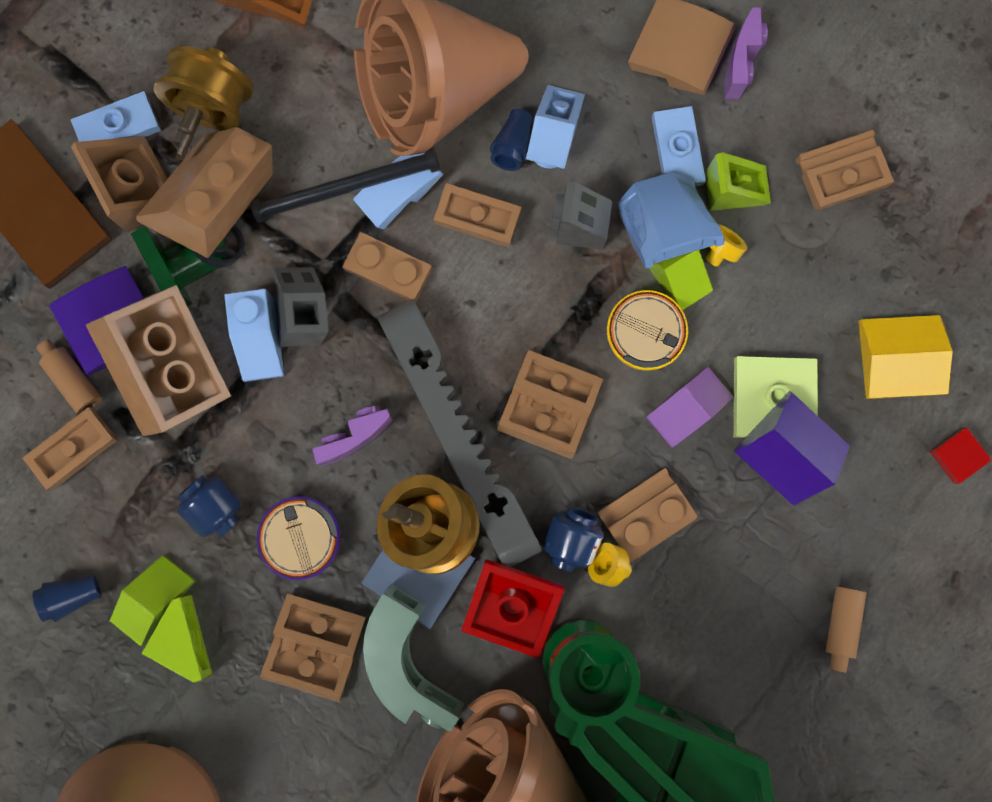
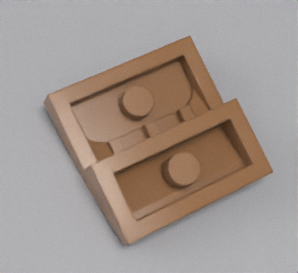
M656 0L628 60V64L632 71L666 78L669 87L705 95L735 30V24L709 10L681 0Z
M528 350L497 430L572 459L587 419L592 411L603 378Z
M287 594L273 631L274 639L260 678L341 703L366 617Z

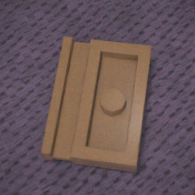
M874 130L802 153L795 159L797 165L801 167L802 179L815 212L887 188L894 183L880 146L876 145L874 140Z
M666 468L652 475L597 512V515L607 527L616 544L628 553L630 563L699 518L677 484L669 476Z

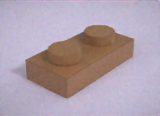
M446 183L434 217V224L509 248L522 207Z
M362 232L359 233L343 265L345 271L408 301L413 299L415 303L432 271V265Z
M88 407L22 459L46 490L53 491L113 445L118 439L96 410Z

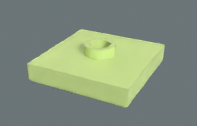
M735 357L733 438H746L789 391L818 416L817 359Z

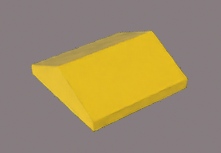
M940 315L861 319L858 321L866 399L933 396L949 393L953 351Z

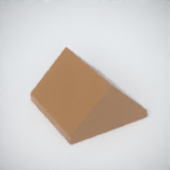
M145 136L74 142L71 148L106 215L126 232L142 225L137 221L136 216L167 180Z

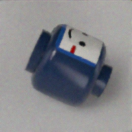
M568 507L567 511L556 513L552 518L543 541L545 551L553 557L551 563L569 572H573L575 567L590 566L594 561L604 535L603 530L597 524L599 519L595 515L575 507Z

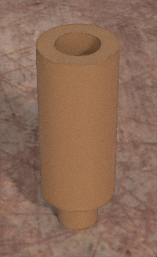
M50 339L44 340L37 345L36 349L42 356L39 365L77 415L88 407L96 408L102 402V396L65 347L56 348Z
M836 586L825 652L832 654L831 670L847 673L849 658L856 659L867 592Z

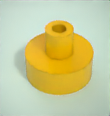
M720 224L718 225L723 234L724 245L710 246L711 251L706 256V260L716 267L724 259L737 262L748 248L739 235Z
M602 543L598 548L594 561L588 566V572L594 582L608 587H615L630 576L632 567L625 549L611 543Z

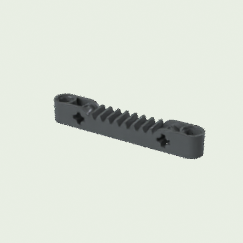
M411 299L377 316L465 492L476 505L479 519L502 564L513 567L542 552L538 540L514 494L509 488L495 484L499 480L498 474L486 475L485 472L492 465L491 460H478L479 456L484 452V447L482 444L471 445L477 437L475 429L464 430L470 423L468 415L456 416L462 410V404L460 400L450 401L455 395L452 385L443 386L448 381L445 371H442L443 361L440 350L415 301ZM422 353L424 357H430L428 359L429 367L424 370L419 365L412 367L417 362L415 355ZM494 494L497 499L504 497L507 500V504L503 507V516L497 517L494 512L489 514L485 512L484 507L489 504L487 497Z

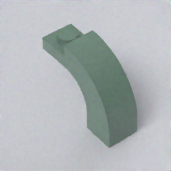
M391 584L376 604L365 631L363 652L369 681L383 705L403 723L406 724L415 710L421 714V718L428 725L437 729L444 728L451 732L462 713L465 703L426 680L415 668L410 655L411 633L427 605Z

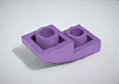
M761 7L752 8L732 47L725 74L724 99H740L747 85L752 83L754 73L753 61L761 47L766 46L768 36L767 24L761 23Z
M379 405L357 411V418L348 420L352 437L346 438L345 433L330 435L321 439L322 446L312 448L316 464L323 467L338 462L374 441L393 422L390 411L388 409L381 411Z

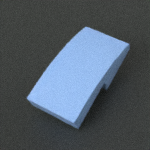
M425 153L416 154V155H410V156H404V157H403V156H400V157H398L396 160H394L392 163H395V162H398V161H402V160H405V159H408V158H412V157H415V156H419V155H422V154H425ZM430 170L378 184L362 189L353 200L377 228L385 229L410 201L417 203L442 177L443 173L441 171L431 173Z

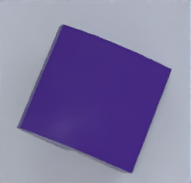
M126 265L83 284L49 305L53 316L86 376L107 368L86 324L144 299Z

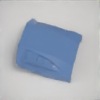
M669 172L636 182L617 203L619 216L629 235L633 249L645 268L652 267L654 263L706 247L724 245V238L719 225L707 211L696 191L694 181L690 178Z

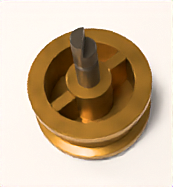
M190 46L171 48L167 55L168 72L166 76L158 78L154 85V92L159 100L169 109L183 117L178 128L179 131H177L172 142L173 145L178 147L176 159L184 160L198 125L218 131L239 127L241 115L238 111L243 102L250 100L254 91L252 80L233 64L229 63V57L224 52L213 47H207L205 50Z
M415 475L396 484L386 495L378 513L377 535L383 551L396 564L426 574H443L460 566L473 551L479 535V515L473 500L461 488L432 475Z

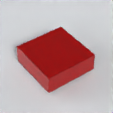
M967 427L959 429L929 451L953 484L962 483L992 461Z

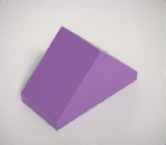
M706 367L646 418L668 445L673 448L709 421L734 397L711 369Z

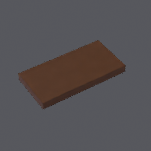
M10 119L0 127V232L41 283L51 289L109 243L112 238L13 119Z

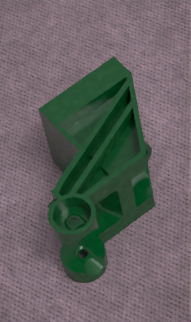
M583 618L564 621L552 629L545 640L541 659L552 693L549 709L553 715L557 716L555 729L560 735L567 737L571 745L579 747L588 762L618 790L613 802H775L768 762L758 753L738 746L735 734L727 727L639 691L641 677L638 663L628 647L615 639L609 630L596 621Z

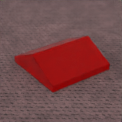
M485 559L461 632L539 659L565 586Z

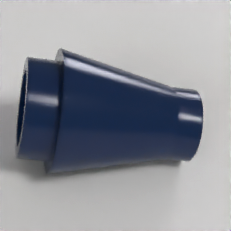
M523 109L511 110L509 118L490 146V152L492 153L490 159L497 167L507 171H517L520 169L521 164L526 163L530 126L533 120L529 112Z
M93 574L82 578L42 583L41 588L34 590L32 596L36 612L41 621L46 622L52 619L54 622H57L91 601L101 598L102 594L98 580Z

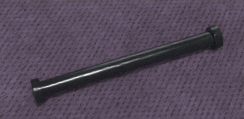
M431 147L425 154L266 201H263L261 198L252 200L251 208L256 221L263 223L268 221L269 216L419 172L430 170L431 173L440 171V165L434 147Z

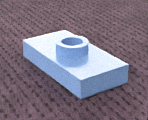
M145 91L71 119L79 142L138 136L147 137L162 131L149 96Z
M692 106L653 112L652 123L662 175L674 172L692 179L695 187L704 185L706 179Z

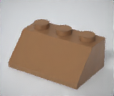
M238 127L204 135L136 216L137 221L209 258L250 205L251 201L254 200L273 175L272 145Z
M177 285L86 324L142 436L163 433L231 397Z

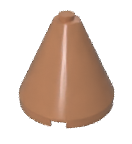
M362 0L358 10L355 27L357 29L365 28L364 48L354 50L355 70L361 100L376 136L379 140L390 139L396 146L391 147L390 152L398 156L404 157L428 151L519 77L528 63L527 47L518 36L439 0Z
M506 689L488 692L468 705V709L474 713L461 727L455 724L451 732L447 730L444 732L427 763L416 797V802H588L536 707L525 698Z
M131 741L110 747L82 764L68 779L56 802L221 801L210 776L190 755L173 746L167 748L147 743V741Z

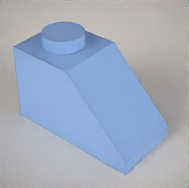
M547 85L535 116L526 159L535 161L536 164L544 168L559 167L565 169L585 94Z
M266 289L224 294L229 337L243 381L284 377L281 347H279L275 298Z

